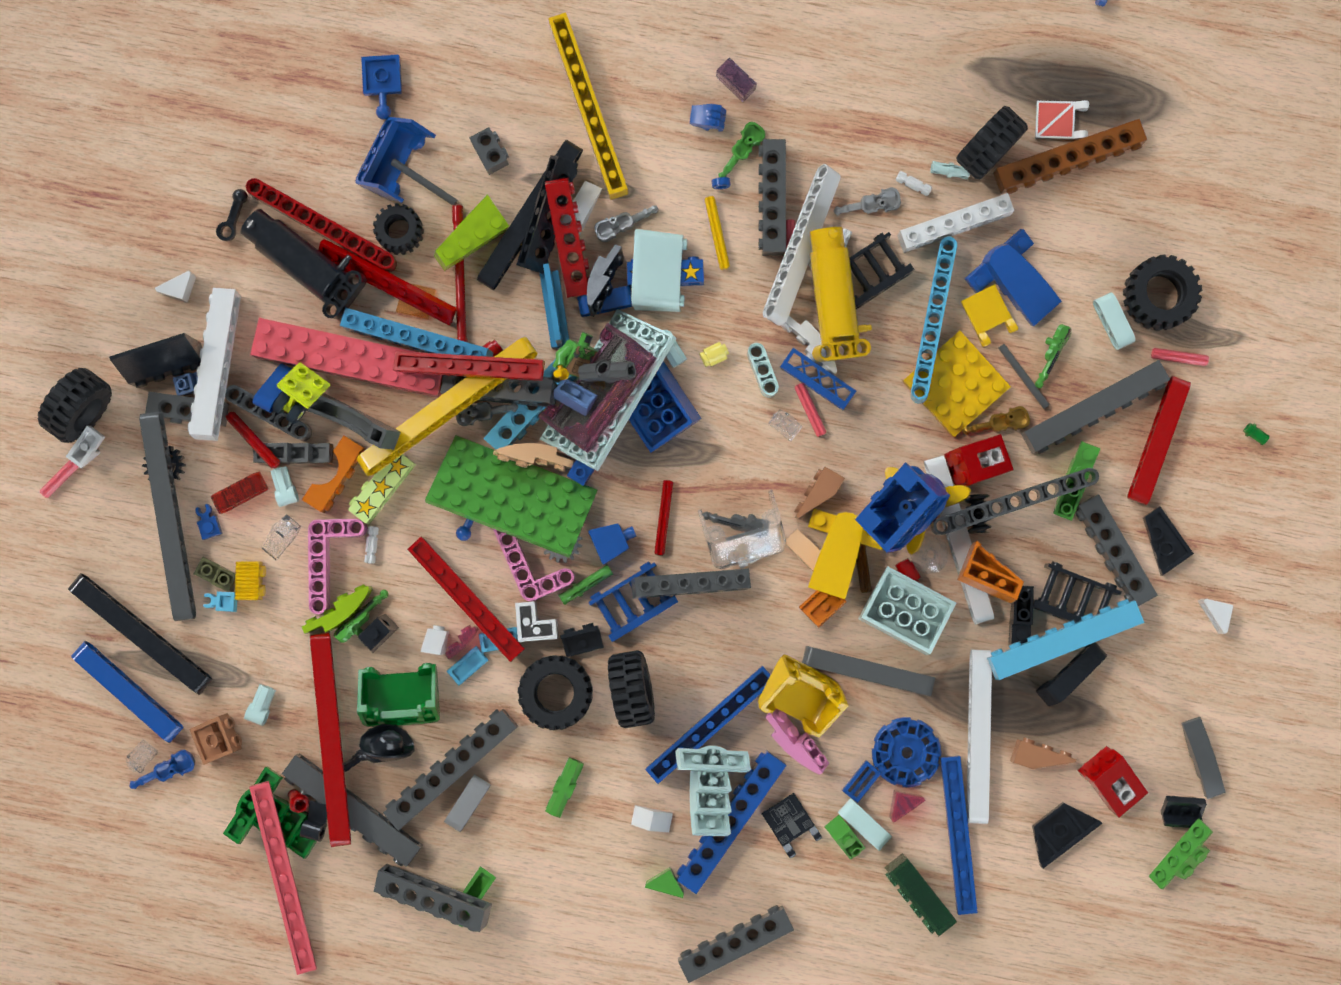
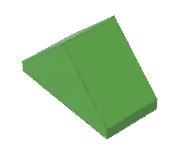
M670 867L646 881L645 888L680 898L684 896V891Z

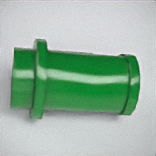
M1255 423L1247 424L1243 430L1245 436H1250L1260 445H1264L1270 435L1257 428Z

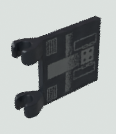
M794 793L761 813L789 858L796 855L790 842L806 831H810L815 841L822 838Z

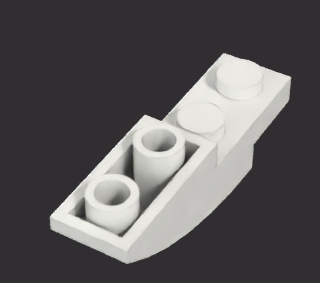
M788 316L787 321L781 327L788 333L793 332L797 336V341L802 345H808L804 351L806 357L817 362L822 368L835 375L837 372L835 360L818 362L812 356L814 347L821 345L819 332L807 320L800 325L792 317ZM822 348L821 354L823 357L826 356V350L824 348Z

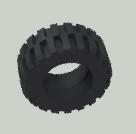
M1003 106L960 151L956 157L957 162L975 179L980 180L1028 130L1027 123L1010 107Z
M1165 254L1157 257L1153 256L1142 262L1129 274L1130 277L1125 281L1126 288L1123 289V296H1126L1123 302L1124 306H1129L1130 310L1127 312L1129 316L1134 315L1136 317L1134 321L1137 324L1142 322L1144 328L1149 329L1152 327L1154 331L1170 330L1189 320L1192 314L1199 308L1197 304L1202 299V296L1199 295L1203 291L1202 285H1198L1200 277L1198 274L1194 275L1193 271L1195 269L1193 266L1188 267L1185 265L1187 261L1184 259L1178 261L1176 260L1177 256L1170 255L1166 257ZM1155 276L1164 277L1174 284L1178 298L1176 305L1172 309H1160L1149 300L1147 284L1151 278Z
M78 368L68 372L50 389L49 394L45 396L44 402L40 405L37 418L39 425L63 443L75 442L86 426L94 427L95 423L100 420L102 414L106 411L112 396L110 385L86 368Z
M636 650L610 656L608 660V679L618 724L622 728L651 724L655 720V706L650 674L644 654Z
M557 655L543 657L530 665L525 670L523 676H521L517 692L519 694L518 702L523 709V714L529 718L530 722L537 724L538 727L549 730H563L576 724L587 713L593 698V686L585 668L574 659ZM548 675H562L573 686V699L563 710H549L538 699V686Z

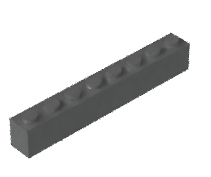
M1157 360L1021 433L1032 454L1035 452L1041 454L1049 449L1048 445L1052 443L1058 445L1065 441V436L1071 433L1073 437L1083 431L1081 429L1083 426L1088 425L1091 427L1099 423L1098 418L1102 416L1108 418L1116 414L1115 409L1119 407L1125 409L1133 404L1132 400L1137 397L1139 401L1149 396L1148 392L1155 389V391L1166 387L1165 382L1169 381L1170 378L1160 360Z
M300 753L296 754L282 772V775L285 776L284 780L291 785H297L301 788L300 792L307 797L312 796L316 799L315 802L326 804L323 770ZM346 788L350 829L363 834L362 838L365 841L375 843L378 846L377 849L383 854L391 855L396 864L407 867L423 845L404 830H397L385 816Z

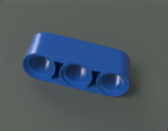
M631 287L614 288L611 295L603 302L602 309L596 315L632 307ZM587 295L577 297L580 316H590Z
M281 363L257 391L253 398V404L271 413L274 402L283 393L282 390L277 388V384L292 368Z

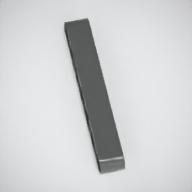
M809 646L805 647L802 663L809 667L927 696L932 695L935 677Z

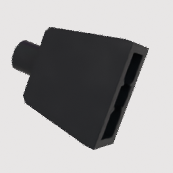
M387 614L377 617L358 638L374 653L399 627Z

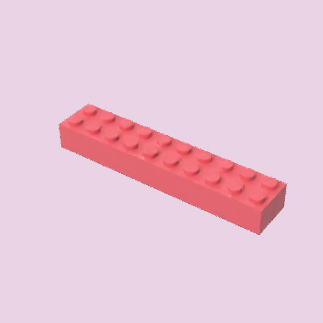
M259 318L250 353L255 358L294 367L298 363H302L310 370L436 398L441 396L440 389L443 375L405 373L393 370L396 351H415Z

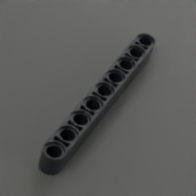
M566 139L555 156L577 163L583 149ZM545 172L477 277V281L491 290L497 288L522 248Z
M80 573L69 586L68 590L196 694L201 695L213 680L208 673L86 575Z

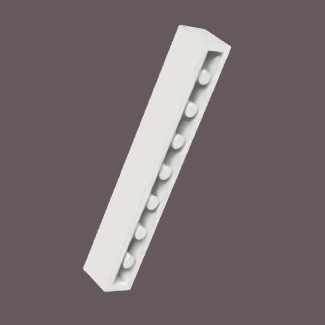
M213 288L212 294L209 296L210 309L206 314L207 327L203 332L204 345L200 350L201 363L197 368L198 381L194 387L195 399L191 405V421L188 423L189 435L197 440L218 441L241 295L236 289Z

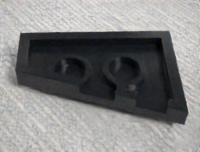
M1160 506L1143 517L1160 576H1163L1194 554Z

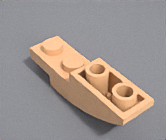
M513 444L496 449L493 452V455L498 456V460L504 462L511 460L516 462L515 465L524 468L532 465L534 460L539 465H553L555 470L563 472L572 468L573 460L556 455L557 447L544 444Z

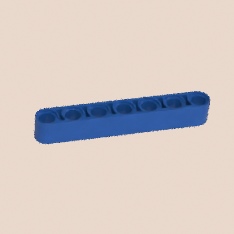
M84 641L71 655L75 662L164 741L171 743L184 728L178 720L91 643Z

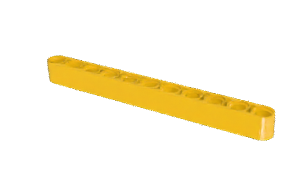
M523 337L495 357L535 359L538 353L528 338ZM467 376L396 428L401 433L394 450L381 449L372 445L357 457L358 463L367 476L376 474L506 379Z

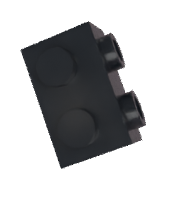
M589 623L582 625V630L575 631V628L563 630L564 634L560 635V638L562 639L566 657L604 648L599 626Z
M1166 796L1161 809L1164 826L1190 828L1197 819L1202 820L1207 805L1204 798Z

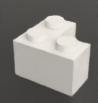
M535 601L515 603L518 642L559 638L557 619L538 621L537 603Z

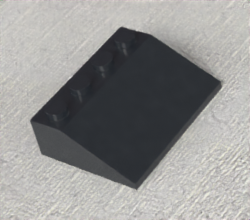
M182 333L109 356V358L129 385L141 388L147 386V383L151 381L160 382L170 375H182L185 370H197L201 363L200 350L202 345L198 340Z

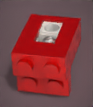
M1001 434L956 448L944 454L955 486L963 485L967 487L1014 470Z
M1108 746L1100 750L1077 770L1093 786L1108 809L1118 818L1148 794V791L1125 758Z

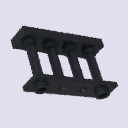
M883 232L873 239L874 242L849 257L851 271L864 289V294L861 296L854 295L856 310L912 274L915 270L911 263L907 266L901 264L886 242L891 236L890 232L885 235ZM879 245L895 267L894 271L896 273L891 276L885 274L870 252ZM862 256H865L880 279V283L875 287L869 284L854 262Z
M1052 561L1051 564L1047 563L1044 565V568L1051 571L1041 598L1039 597L1038 600L1033 599V608L1067 622L1074 620L1076 623L1082 620L1081 617L1085 614L1094 587L1105 591L1097 614L1100 613V609L1109 605L1112 594L1121 595L1122 591L1117 590V586L1106 582L1104 585L1062 568V564ZM1060 573L1069 578L1059 605L1057 604L1054 607L1049 605L1050 601L1048 599L1057 575ZM1078 580L1087 585L1077 612L1075 611L1072 614L1067 612L1068 608L1066 606L1075 582Z

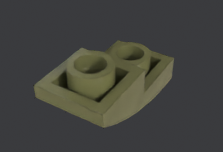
M202 557L194 572V575L211 582V584L227 592L236 578L234 572L205 557Z

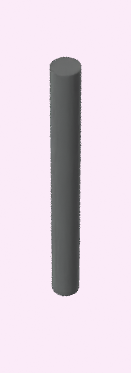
M394 158L391 165L451 205L457 204L458 200L397 159Z
M1003 344L998 347L1044 409L1049 406L1048 401L1007 346Z

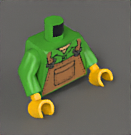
M582 332L579 342L569 339L556 351V360L553 367L557 370L553 372L554 377H560V380L568 379L569 375L579 377V366L598 363V351L589 346L593 338L592 335ZM593 381L591 388L593 390H604L606 382Z

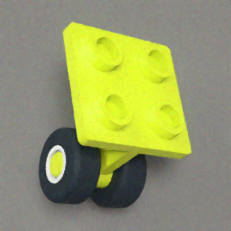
M298 363L277 384V388L282 390L283 393L276 399L272 409L278 414L284 411L287 412V420L292 424H296L306 412L305 409H308L330 387V383L302 363Z

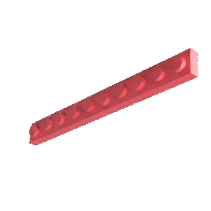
M270 781L251 785L249 788L296 973L299 975L316 970L317 966Z

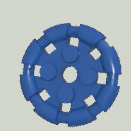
M901 717L891 720L892 723L887 726L884 725L874 738L875 744L874 748H872L873 764L881 772L880 776L892 785H902L903 788L919 786L922 784L921 782L926 779L929 780L936 773L940 765L938 761L942 751L939 738L935 737L934 730L928 724L919 719L915 721L911 720V717ZM909 727L915 728V734L908 733ZM897 729L899 734L893 737L890 732ZM925 737L929 740V743L926 745L921 740ZM883 743L888 744L887 751L881 750ZM905 747H910L912 750V755L909 758L902 756V750ZM927 754L932 755L930 762L925 761ZM889 760L892 766L886 768L884 763ZM920 767L923 772L917 776L914 771ZM899 771L906 772L904 778L898 776Z

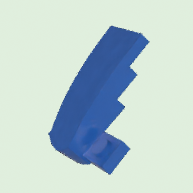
M1019 229L1004 244L991 249L985 255L982 263L965 280L975 293L982 291L995 280L1002 293L1008 296L1016 310L1023 314L1030 326H1035L1062 301L1038 271L1022 256L1034 243L1024 229Z

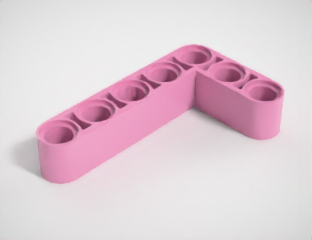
M313 520L309 524V609L312 613L323 614L330 609V538L364 536L368 528L367 524L362 520ZM340 523L342 531L336 534L334 526ZM356 523H360L362 527L359 533L353 531V526ZM318 524L323 526V531L320 534L315 532V527ZM318 543L323 545V550L320 553L315 551V546ZM321 562L323 570L318 573L315 570V565ZM319 581L323 583V589L320 592L315 588L316 583ZM319 600L324 605L321 611H318L315 607Z
M493 529L519 591L526 601L538 600L573 584L575 581L574 572L567 568L535 580L518 539L512 536V543L505 545L503 538L508 534ZM514 552L520 554V560L517 563H513L510 558ZM524 569L528 572V577L522 581L518 578V573ZM564 572L571 574V580L567 583L561 580V575ZM550 579L553 582V588L547 591L544 589L543 583ZM529 587H533L536 591L533 598L526 596V590Z

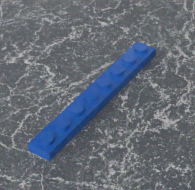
M940 757L957 914L978 913L961 757Z

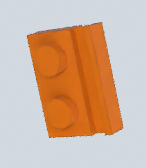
M816 590L799 608L820 628L846 603V600Z

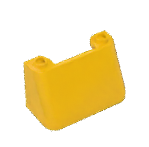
M785 654L777 661L758 699L759 708L764 713H773L776 709L781 710L801 720L804 731L818 738L826 732L849 706L837 681Z

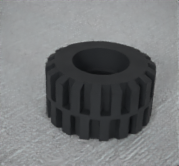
M395 203L393 207L391 204L387 205L388 209L386 210L382 208L380 210L381 214L375 216L377 221H373V226L375 227L373 233L376 236V240L389 253L393 252L394 255L399 253L406 255V251L413 252L412 248H418V242L423 240L422 234H424L423 224L417 213L411 207L408 208L404 204L400 206L399 203ZM399 220L408 222L409 229L403 237L395 239L389 236V228L392 223Z

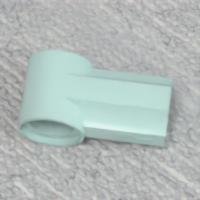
M663 330V331H665V332H667V333L673 335L670 331H668V330ZM675 340L666 355L673 368L687 360Z
M279 467L271 470L276 489L274 494L278 506L282 507L298 502V493L292 484L288 467Z
M259 684L253 702L250 703L245 712L244 719L264 726L268 719L269 707L276 690Z

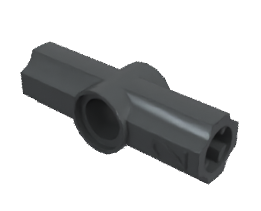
M603 359L598 363L579 366L578 373L579 379L583 382L605 381L608 384H612L617 380H631L636 375L635 364L631 361L609 363Z

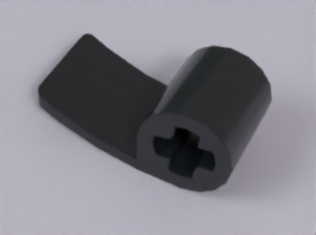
M309 801L308 819L301 826L300 836L321 842L327 825L326 804Z

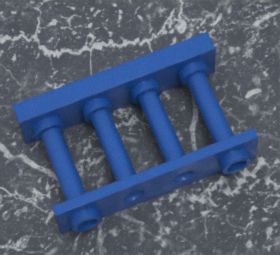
M648 561L640 566L641 571L603 594L599 591L590 597L589 605L597 604L611 628L612 634L608 636L612 642L678 603L675 596H663L659 600L661 604L654 607L647 598H638L644 608V614L638 617L636 614L634 615L619 589L629 583L632 588L631 579L634 577H639L644 573L647 576H656L652 570L656 567L655 562L651 564ZM611 593L628 618L626 620L628 624L623 627L616 623L603 601V598Z

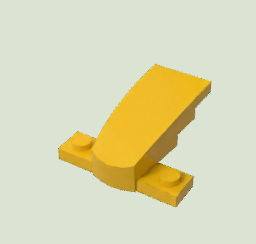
M813 509L808 527L828 533L818 556L808 588L846 599L860 544L882 550V547L855 520L857 515L843 512L838 513L836 516Z

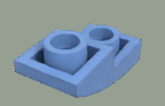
M197 372L186 373L173 378L178 396L194 393V387L198 381Z

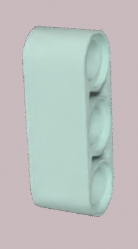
M1110 292L1093 300L1094 308L1114 348L1119 350L1136 341L1135 335L1116 296Z
M753 343L748 348L747 356L762 395L771 398L778 391V382L764 346L760 343ZM754 348L759 349L761 356L754 357L751 354V350ZM765 366L768 369V373L761 375L758 372V367ZM772 384L775 390L772 393H768L765 391L764 386Z
M851 798L838 811L878 851L892 838L882 826Z

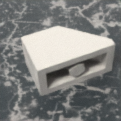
M433 625V629L428 628L421 652L436 655L446 654L449 631H444L445 627Z

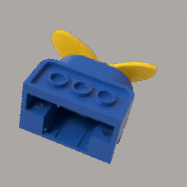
M905 462L900 469L896 467H887L885 469L887 480L883 483L884 487L871 496L870 499L872 501L855 520L887 553L899 551L906 546L908 553L912 555L919 550L926 529L943 509L968 498L971 490L963 485L945 487L936 476L924 473L919 467L910 466Z

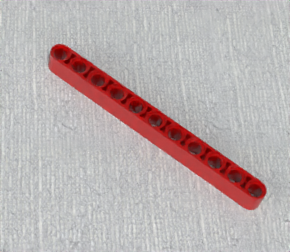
M330 632L310 635L329 839L331 847L351 845V832Z

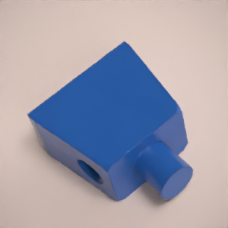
M619 523L588 531L603 565L630 549L627 541L637 537L633 526L621 530Z

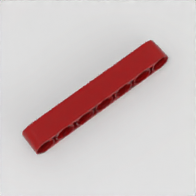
M1171 376L1167 382L1127 495L1128 499L1144 505L1149 503L1189 393L1191 382L1175 376Z

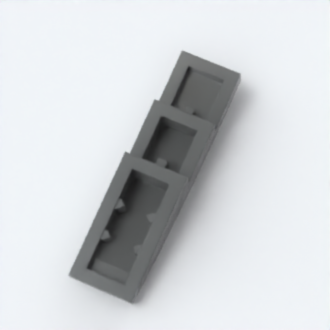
M264 443L280 460V463H333V444ZM253 449V463H266Z
M1201 717L1182 722L1189 756L1193 759L1196 774L1201 780L1204 796L1209 799L1226 793L1216 757Z

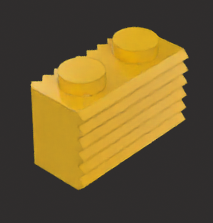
M236 562L235 600H262V596L266 594V587L263 585L266 567L263 565V562Z

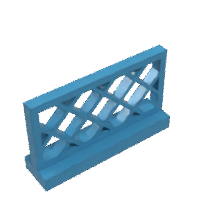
M548 263L543 264L544 274H539L550 343L553 349L562 347L569 340L559 271H551Z

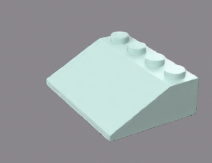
M887 566L858 619L924 655H930L956 602Z

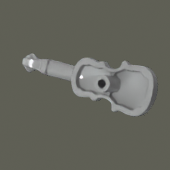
M893 187L885 190L881 189V193L878 195L863 196L861 202L844 205L841 208L836 206L834 213L838 216L841 213L861 209L867 214L877 212L879 209H884L885 212L897 210L901 204L900 194Z
M653 205L632 216L627 212H623L616 217L605 218V220L595 224V233L600 241L608 242L616 238L619 232H625L633 228L635 222L648 218L652 213L656 214L658 207Z

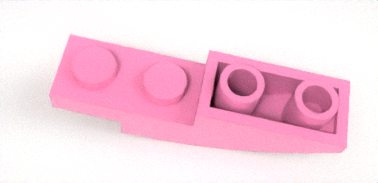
M776 709L773 713H768L766 719L775 729L771 735L775 741L801 765L819 775L822 774L829 762L806 732L801 735L787 717V714L781 710Z

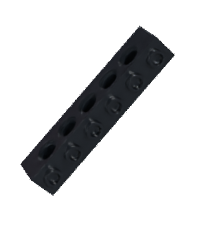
M550 155L518 257L517 266L544 274L543 264L549 263L548 259L550 252L554 249L555 240L552 218L550 216L547 219V213L550 211L545 182L557 180L560 175H562V179L569 178V183L573 182L578 172L577 163L559 156ZM564 195L557 198L558 203L566 204L567 197ZM543 230H545V235H544V237L542 238V237H541V232H542ZM539 248V254L536 256L535 251Z

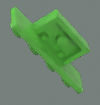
M1197 819L1149 875L1150 879L1160 889H1164L1175 876L1184 880L1190 877L1194 869L1206 859L1207 854L1210 852L1203 843L1213 831L1202 820Z

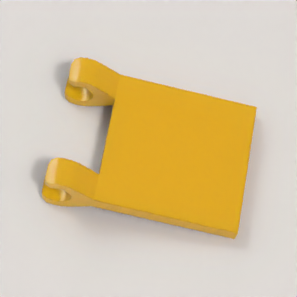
M995 284L961 301L982 347L991 344V340L985 331L1005 322L1009 333L1018 330V326L1012 319Z

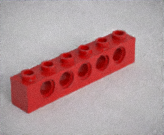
M569 178L546 181L545 187L567 298L587 295L589 277L586 270L589 269L588 258H584L583 251H586L584 239L580 240L579 232H582L581 221H577L575 214L579 213L577 201L573 202L572 194H575L573 182L569 183ZM564 195L567 197L568 202L560 204L557 198ZM567 214L572 220L569 223H564L561 221V216ZM569 233L573 234L575 240L568 242L564 236ZM572 252L577 253L579 256L575 261L570 260L568 257ZM579 271L582 273V277L575 279L572 277V273Z

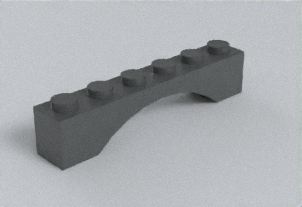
M325 393L308 409H305L308 412L320 415L349 428L364 438L365 441L381 449L394 450L401 433Z

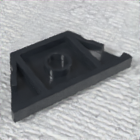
M1063 802L1032 825L1040 867L1044 869L1099 827L1102 822Z

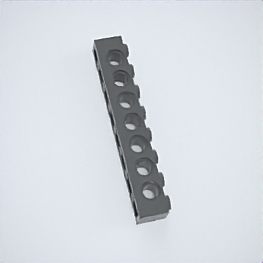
M496 709L488 716L491 720L486 724L481 722L474 729L476 733L471 737L466 735L459 742L461 746L456 750L451 748L445 754L446 759L441 763L439 760L430 767L431 772L427 775L421 774L415 780L416 785L412 788L410 786L406 787L400 793L402 795L401 798L397 801L393 799L385 806L387 810L383 814L397 830L406 825L519 727L504 709L500 712ZM491 724L499 727L497 735L490 733L489 727ZM476 737L483 738V747L475 745ZM461 750L469 752L470 757L468 760H463L460 757ZM447 763L454 765L455 770L453 773L446 771L445 766ZM432 776L439 777L440 784L438 786L431 783ZM418 788L424 790V798L417 797L416 790ZM403 801L410 804L409 811H404L401 808Z

